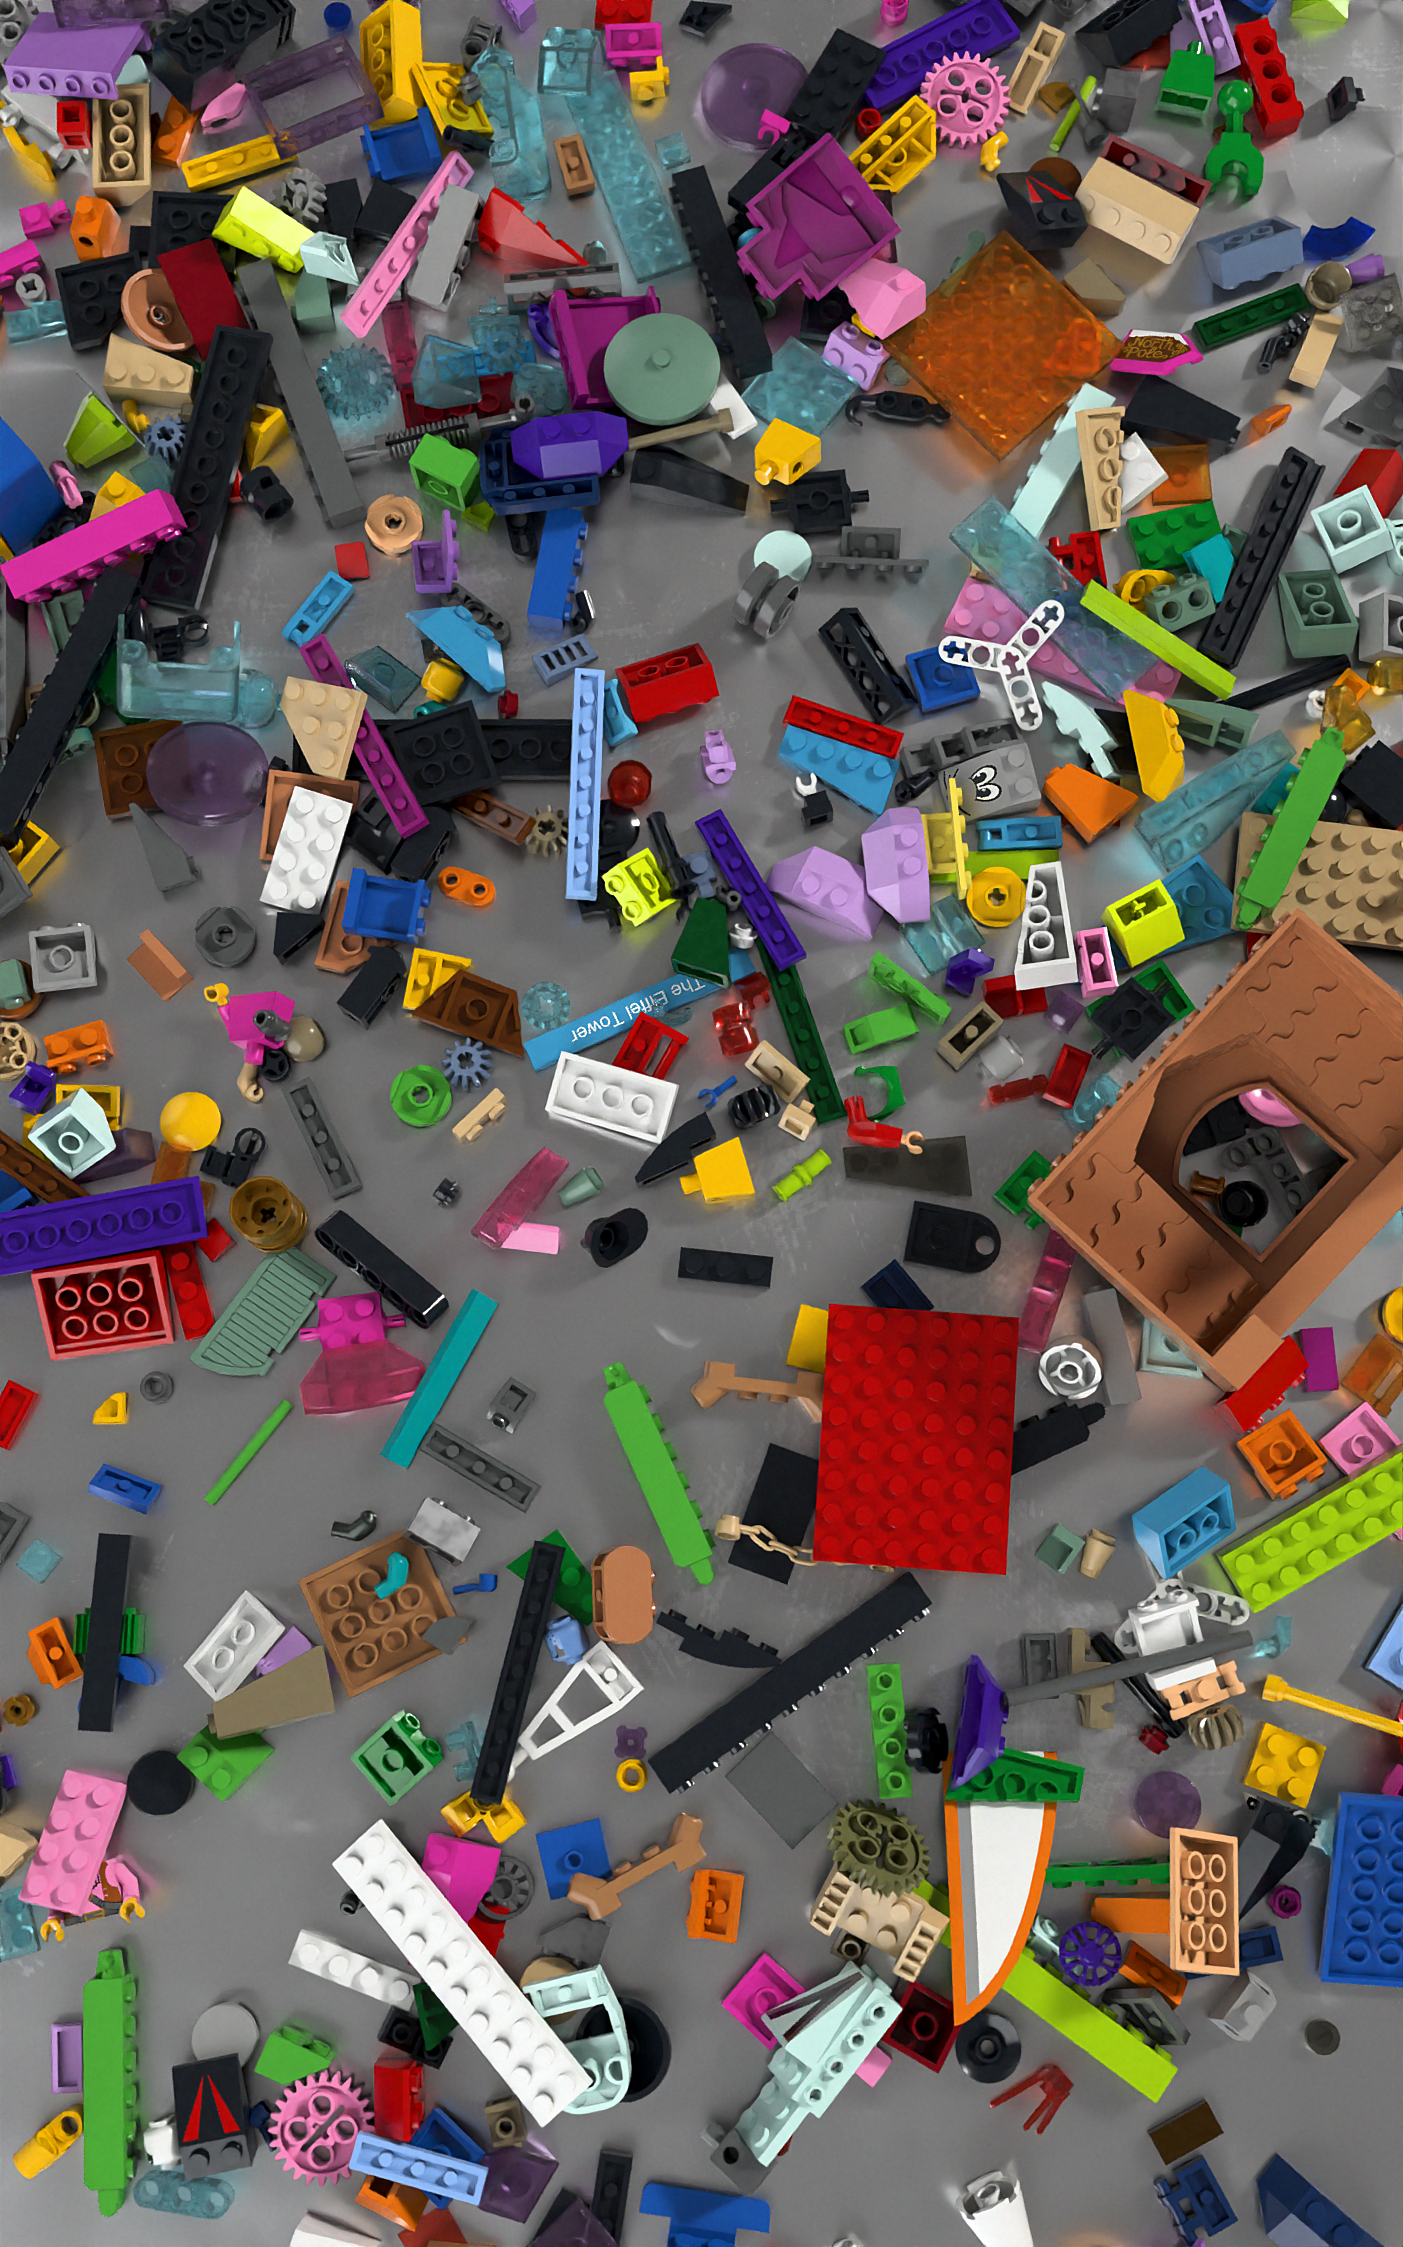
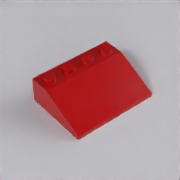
M162 1247L33 1270L30 1274L50 1361L169 1344L175 1341L168 1274Z

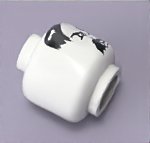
M167 2115L150 2121L149 2128L143 2133L147 2161L151 2165H161V2170H169L181 2165L176 2116Z

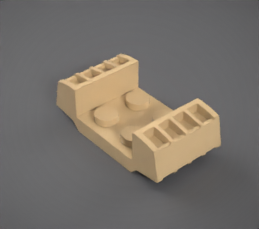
M836 1861L811 1908L810 1924L829 1937L836 1925L896 1958L892 1973L914 1982L924 1970L950 1919L931 1907L924 1898L913 1892L908 1894L904 1891L901 1897H897L892 1891L890 1896L886 1898L882 1889H879L876 1895H873L869 1885H866L863 1890L860 1889V1880L855 1879L850 1882L848 1879L851 1873L848 1870L840 1872L838 1869L842 1862Z

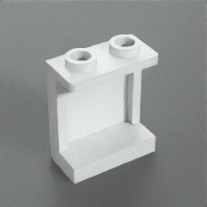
M1179 1589L1169 1592L1167 1597L1158 1600H1143L1137 1604V1607L1128 1609L1139 1656L1204 1641L1195 1609L1196 1606H1199L1198 1598L1188 1590ZM1209 1656L1146 1672L1144 1675L1146 1681L1156 1691L1216 1672L1217 1669L1214 1659Z

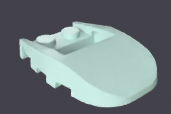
M597 1964L591 1968L538 1981H529L522 1987L523 1994L529 1993L531 2005L548 2026V2016L604 2003L614 2032L564 2043V2046L593 2082L563 2110L571 2114H587L615 2106L621 2101L627 2091L632 2066L623 2011L601 1965Z

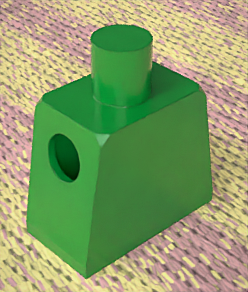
M1190 42L1186 51L1175 50L1161 81L1155 104L1208 114L1214 95L1215 59L1212 56L1203 54L1204 45L1201 42Z

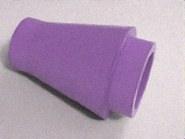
M1373 253L1344 266L1350 273L1352 283H1377L1378 279L1384 278L1385 274L1382 256H1374Z

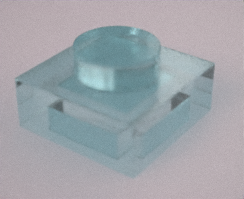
M681 132L655 141V149L664 171L691 162V154Z
M35 1539L15 1565L38 1583L43 1584L63 1557L40 1539Z

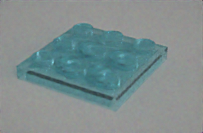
M790 336L773 357V371L758 375L741 398L750 412L767 425H770L776 417L820 438L845 408L850 399L858 392L860 383Z

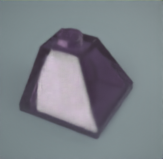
M515 2145L486 2153L478 2165L489 2167L480 2203L476 2206L482 2211L525 2224L560 2163L555 2159Z

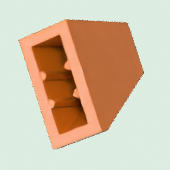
M1070 763L1061 769L1058 766L1052 769L1045 776L1046 782L1042 789L1043 793L1088 844L1131 811L1139 799L1135 793Z
M1170 1891L1103 1893L1095 1897V1902L1092 1903V1921L1102 1923L1117 1933L1170 1934Z

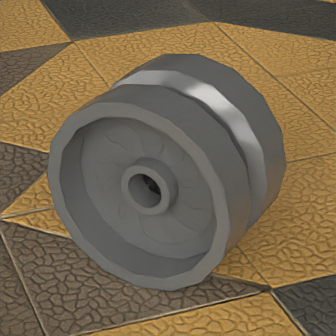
M763 561L755 568L742 587L733 606L732 618L746 626L754 622V631L764 638L770 639L780 629L790 614L799 596L801 583L788 575L779 579V569Z

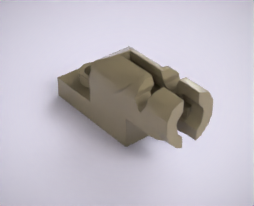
M1068 1628L1067 1675L1110 1665L1108 1662L1085 1661V1655L1090 1654L1091 1641L1090 1635H1085L1084 1628ZM1114 1681L1068 1692L1069 1694L1082 1695V1699H1078L1081 1727L1114 1729V1713L1102 1709V1705L1114 1702Z

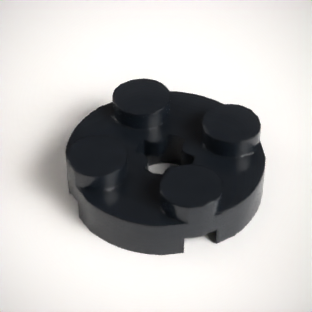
M933 1707L917 1708L912 1714H906L904 1717V1729L907 1733L905 1762L908 1767H915L917 1772L923 1775L940 1773L943 1769L938 1768L940 1762L947 1761L949 1751L945 1723L939 1724L936 1715L941 1714Z

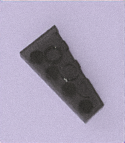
M965 1136L925 1139V1141L914 1140L911 1145L922 1148V1152L919 1154L911 1153L907 1145L900 1144L899 1149L870 1145L843 1147L842 1149L845 1180L968 1198L972 1197Z

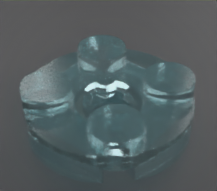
M523 364L512 380L510 388L512 403L514 404L520 394L522 398H524V394H529L537 407V413L531 420L560 414L564 410L568 399L564 373L546 364ZM542 388L546 393H543L542 397L536 396V391L532 389Z

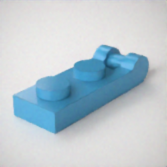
M329 570L282 630V636L288 641L294 640L298 643V647H301L320 635L355 591L354 586L332 570ZM303 624L309 627L305 633L299 631Z
M1060 816L994 819L976 822V832L980 834V842L977 843L978 851L1062 848L1063 845ZM1000 831L1001 839L992 840V832Z

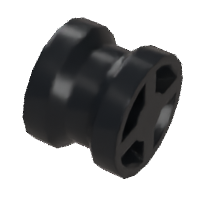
M276 1049L264 1051L263 1063L257 1065L263 1077L268 1082L274 1084L286 1081L292 1072L290 1060L285 1054Z

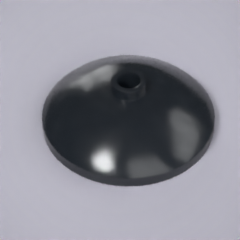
M618 1996L616 1998L623 2011L627 2037L634 2043V2050L630 2051L631 2078L627 2091L620 2101L621 2103L640 2100L659 2087L670 2066L672 2047L670 2035L663 2019L650 2005L633 1997ZM604 2003L595 2005L584 2016L579 2025L575 2041L614 2032Z

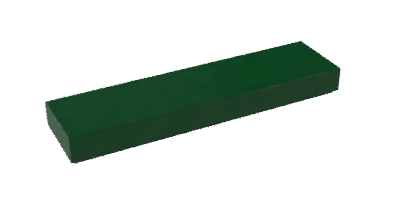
M1296 283L1194 322L1192 328L1205 352L1289 320L1301 311L1303 314L1307 313L1311 306L1300 284Z

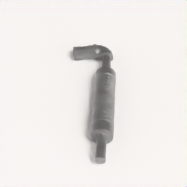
M520 394L515 400L516 407L509 409V413L479 420L476 413L464 415V418L459 416L458 420L454 417L453 421L451 419H448V422L443 420L442 423L437 421V425L433 422L431 426L428 423L426 427L424 425H421V428L416 426L415 429L411 427L410 431L408 429H405L404 432L400 430L399 433L394 431V435L391 432L388 436L386 434L374 436L375 444L343 451L347 463L378 455L380 462L392 460L393 456L397 459L398 455L400 457H403L404 454L408 456L409 453L413 455L425 433L434 437L441 436L448 440L451 445L452 443L457 445V441L462 444V441L466 443L468 439L470 441L482 439L481 431L511 424L515 427L528 422L535 417L537 407L529 394H524V398Z

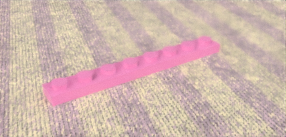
M458 150L451 151L340 314L341 320L357 338L366 336L416 261L420 248L426 245L429 237L427 233L431 219L436 218L439 209L438 199L443 190L446 191L448 183L465 188L475 173Z

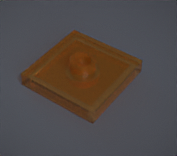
M1207 444L1149 448L1152 455L1169 477L1151 492L1153 506L1197 504L1212 500Z

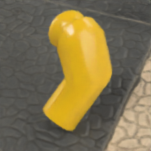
M999 131L991 137L980 149V161L982 165H985L987 171L991 172L1000 166V160L997 158L998 150L1008 143V137L1003 131Z
M128 399L123 401L121 405L127 425L134 433H143V430H147V424H150L148 417L144 414L139 415L135 400Z

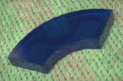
M1352 216L1344 224L1335 228H1320L1312 225L1302 241L1303 256L1317 260H1331L1332 257L1349 256L1363 248L1373 237L1376 229Z

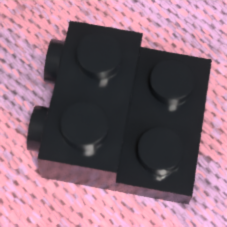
M1238 1096L1219 1104L1198 1122L1183 1148L1185 1157L1235 1141L1247 1134L1245 1129L1249 1128L1248 1118L1244 1111L1238 1112L1234 1100L1238 1099Z

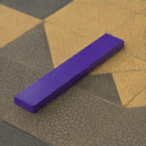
M719 809L695 821L697 831L708 850H710L732 891L740 893V904L779 971L806 959L807 954L722 810Z

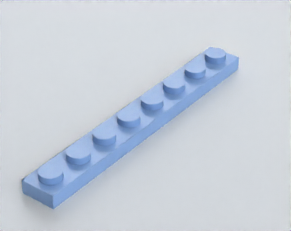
M575 668L565 899L595 901L597 898L605 670Z

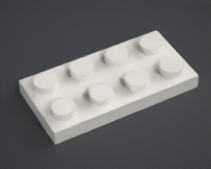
M298 786L294 787L260 898L261 902L296 913L321 914L354 806L352 803Z
M561 1051L545 1110L660 1144L665 1138L679 1085Z

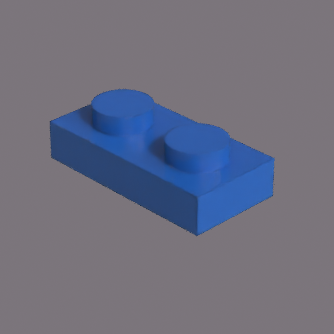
M106 1464L101 1466L88 1487V1493L145 1515L160 1495L161 1485Z

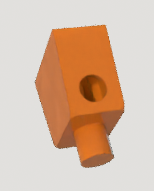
M82 195L76 202V210L70 226V234L80 262H87L109 257L121 218L109 201Z

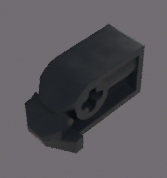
M421 807L430 824L407 837L390 866L397 879L418 883L419 879L425 880L426 883L429 881L449 847V835L455 836L458 831L450 813L440 807Z
M370 946L367 952L371 955V958L337 1001V1005L342 1013L366 1030H368L397 991L401 983L400 976L405 978L408 974L402 954L392 947Z

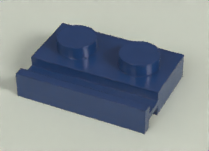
M896 1259L860 1287L875 1307L931 1311L935 1307Z

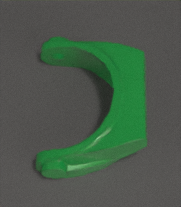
M865 1066L855 1068L854 1076L871 1073L878 1074L885 1079L889 1088V1098L886 1106L878 1114L867 1117L868 1120L879 1123L906 1104L897 1067L877 1066L866 1069Z

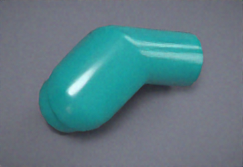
M393 1552L388 1556L387 1578L374 1586V1590L381 1600L404 1586L407 1581L409 1564L407 1558L400 1552Z

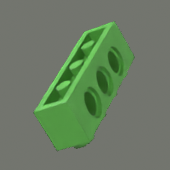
M890 1662L865 1665L878 1797L880 1799L913 1797L911 1771L905 1762L907 1733L904 1729L905 1711L900 1663Z

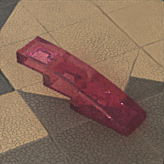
M543 1147L494 1200L471 1230V1235L498 1251L511 1232L518 1230L529 1213L536 1211L569 1166V1162Z
M1052 1227L1048 1232L1042 1256L1038 1262L1019 1321L1018 1347L1040 1355L1045 1350L1076 1255V1250Z

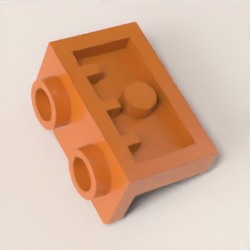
M102 1019L43 1037L49 1058L46 1061L47 1068L59 1075L76 1071V1067L85 1064L88 1066L102 1064L106 1061L105 1058L114 1056L105 1022Z

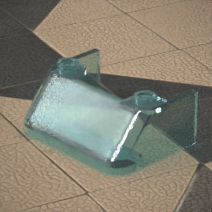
M119 614L116 682L118 711L122 715L131 718L216 723L233 721L238 715L241 622H235L234 646H218L214 648L209 656V665L148 661L146 646L140 641L126 639L125 614Z

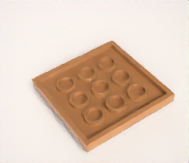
M405 1529L298 1581L349 1698H353L444 1653L424 1640L422 1636L434 1622L456 1615L427 1551L401 1536ZM393 1552H400L407 1558L409 1564L407 1581L404 1586L381 1600L374 1590V1586L387 1578L388 1556ZM465 1635L459 1645L467 1641Z

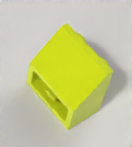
M1160 879L1107 906L1101 916L1131 969L1185 940L1176 906Z

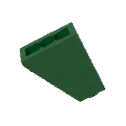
M697 897L670 958L675 973L726 989L731 988L729 922L726 906L720 901L712 898L706 900Z

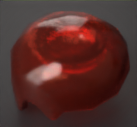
M632 759L621 761L609 774L607 781L608 795L612 802L619 807L626 809L640 807L651 794L652 774L641 762Z

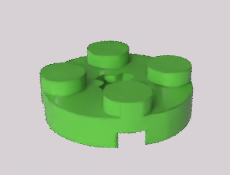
M428 1065L413 1066L414 1068L402 1071L393 1081L390 1090L393 1109L404 1122L412 1126L436 1125L451 1107L452 1092L449 1082L442 1072ZM422 1088L427 1089L426 1094L429 1096V1099L422 1103H417V1098L413 1096L414 1092H420Z

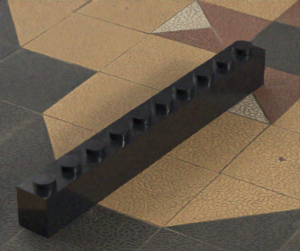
M106 565L103 573L97 576L90 599L84 601L77 624H73L70 628L65 648L58 652L51 675L48 674L43 681V691L40 697L32 703L25 726L19 728L12 751H9L4 757L3 769L0 773V840L17 846L113 652H115L145 592L139 577Z
M910 1571L906 1572L787 1658L779 1666H776L650 1757L648 1763L669 1794L675 1790L678 1794L683 1793L695 1784L692 1779L701 1771L705 1775L712 1772L721 1765L718 1760L727 1752L733 1756L748 1745L745 1742L746 1738L753 1733H756L758 1737L763 1735L774 1726L771 1720L780 1714L784 1718L792 1714L800 1707L797 1703L806 1695L812 1699L826 1689L823 1684L832 1676L836 1680L843 1677L852 1670L849 1665L858 1657L864 1661L878 1651L875 1646L884 1638L890 1642L904 1632L901 1627L911 1619L914 1624L930 1613L927 1607L933 1603Z

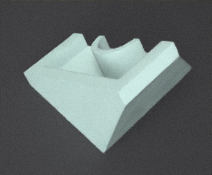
M319 231L300 244V253L307 273L360 286L346 245L347 238Z

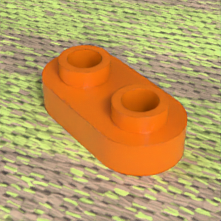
M455 866L443 869L438 875V887L441 893L450 899L479 909L487 908L495 901L496 890L494 884L486 877ZM450 877L458 879L453 885L448 884L447 880ZM476 888H485V892L483 894H475Z

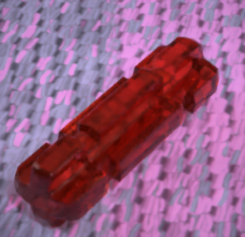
M1044 1074L1033 1076L1032 1080H1029L1028 1077L1007 1082L1003 1087H1001V1084L991 1086L989 1088V1097L993 1104L1005 1102L1006 1098H1009L1010 1101L1031 1096L1035 1091H1037V1094L1043 1093L1048 1084V1079Z

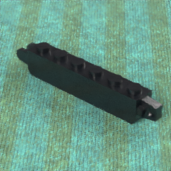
M1065 1401L1050 1408L1051 1415L1041 1420L1038 1415H1034L1021 1421L1020 1423L1023 1428L1013 1432L1011 1476L1087 1441L1090 1434L1087 1426L1104 1418L1106 1407L1100 1404V1402H1095L1079 1409L1076 1403L1068 1407Z

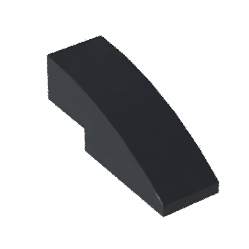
M706 1112L687 1121L656 1147L635 1176L638 1188L694 1163L691 1151L716 1139V1132Z

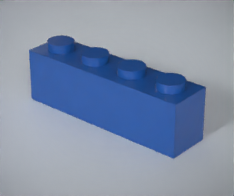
M569 508L547 510L527 610L529 626L564 631L565 621H570L573 604L569 603L571 594H576L578 576H574L576 567H581L583 549H580L581 540H586L588 533V522H584L582 510Z

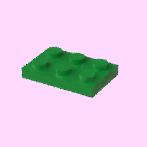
M1213 500L1129 518L1126 522L1139 570L1169 571L1188 567L1181 554L1182 552L1213 535L1222 534Z
M1162 959L1133 977L1140 985L1151 991L1163 979H1166L1168 983L1160 991L1169 983L1172 985L1173 989L1161 999L1164 1007L1176 1018L1169 1027L1187 1017L1196 1009ZM1112 995L1103 996L1088 1005L1085 1011L1089 1017ZM1111 1048L1118 1059L1124 1056L1118 1050Z

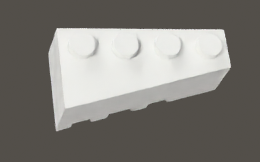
M1061 861L1031 865L1025 897V909L1022 916L1021 936L1018 942L1017 962H1015L1014 969L1017 991L1078 982L1077 963Z

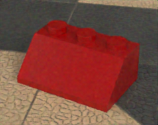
M699 643L615 669L635 723L649 722L658 715L677 713L686 706L695 703L705 704L711 701L712 698L720 696L712 664Z
M1289 1335L1282 1338L1284 1342L1239 1390L1225 1393L1211 1407L1238 1434L1245 1433L1246 1431L1254 1432L1264 1421L1261 1418L1262 1414L1268 1408L1271 1411L1275 1410L1284 1401L1285 1397L1282 1395L1289 1386L1293 1389L1296 1388L1306 1378L1303 1372L1309 1364L1295 1341Z

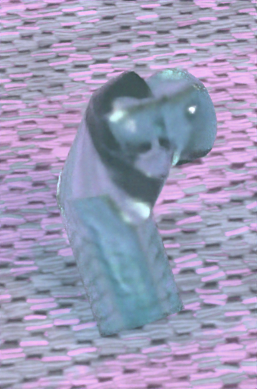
M1276 1616L1275 1635L1269 1640L1261 1639L1258 1643V1652L1261 1656H1268L1270 1659L1277 1658L1290 1646L1292 1617Z

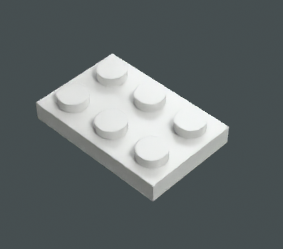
M245 1590L183 1667L210 1697L217 1702L232 1694L286 1628L253 1594Z

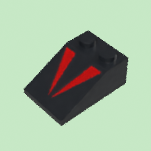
M1046 170L997 174V182L1024 251L1073 247L1088 227V223L1079 201Z
M238 2053L173 2066L172 2080L178 2144L185 2179L190 2180L252 2167L258 2146L254 2127L250 2122L251 2113Z

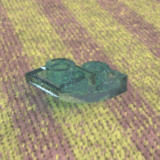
M61 301L31 303L32 309L3 312L9 344L42 338L65 329L66 322Z

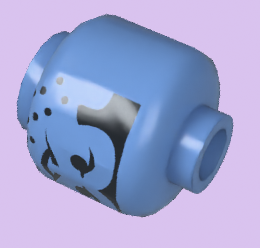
M570 1614L550 1621L547 1624L548 1629L545 1631L544 1641L551 1658L557 1662L565 1661L566 1665H572L581 1661L583 1653L590 1646V1640L582 1621L578 1618H572Z

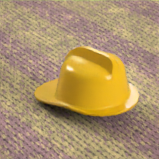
M1135 569L1125 573L1119 582L1114 583L1112 587L1116 590L1117 597L1147 616L1142 596L1151 593L1152 589L1157 586L1176 582L1177 578L1172 573L1162 570ZM1168 603L1164 605L1162 613L1167 609Z

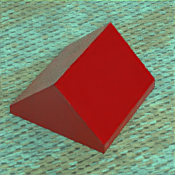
M1364 448L1332 496L1339 498L1367 485L1382 518H1388L1403 495V459L1398 451L1394 449Z

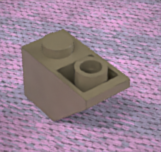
M1089 257L1062 277L1059 289L1060 295L1077 313L1118 316L1122 313L1127 298L1122 288L1117 284H1113L1106 276L1104 269L1100 265L1095 264Z

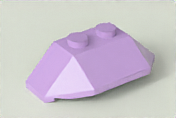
M918 806L887 809L861 836L867 894L893 915V918L899 923L930 921L929 874L923 822Z
M816 846L776 863L766 882V886L773 897L870 939L873 938L884 914V908L867 894L865 867Z

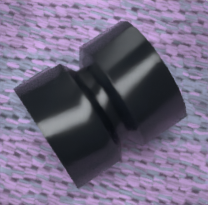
M260 466L251 470L244 476L239 485L241 492L253 504L254 510L264 522L270 523L282 518L293 506L294 500L292 496L280 484L279 478L269 466Z

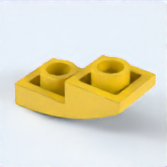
M13 125L3 129L11 148L31 171L49 182L56 180L51 171V168L55 167L47 150L41 152L36 142L29 144L24 133L18 135Z

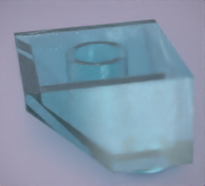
M426 334L411 375L415 402L432 408L443 409L481 401L482 397L473 348Z

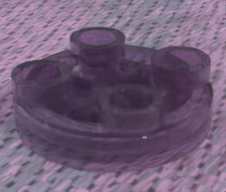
M1166 1770L1153 1773L1143 1780L1138 1787L1133 1803L1141 1824L1152 1834L1166 1839H1170V1827L1192 1830L1200 1818L1202 1807L1201 1798L1195 1785L1185 1776Z

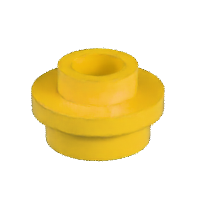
M637 1759L625 1760L616 1771L617 1783L627 1792H637L646 1785L648 1770L644 1763ZM634 1769L638 1772V1779L636 1781H629L627 1779L626 1772L628 1770Z

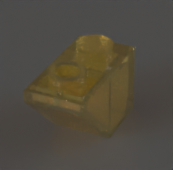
M1346 685L1330 686L1325 692L1319 732L1323 735L1329 726L1344 732L1345 737L1341 751H1344L1345 755H1351L1373 737L1376 732L1371 726L1372 721L1370 717L1357 704L1355 693Z

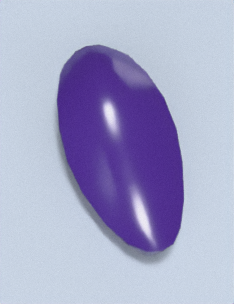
M537 303L531 304L527 309L528 324L535 340L546 353L561 361L548 306Z

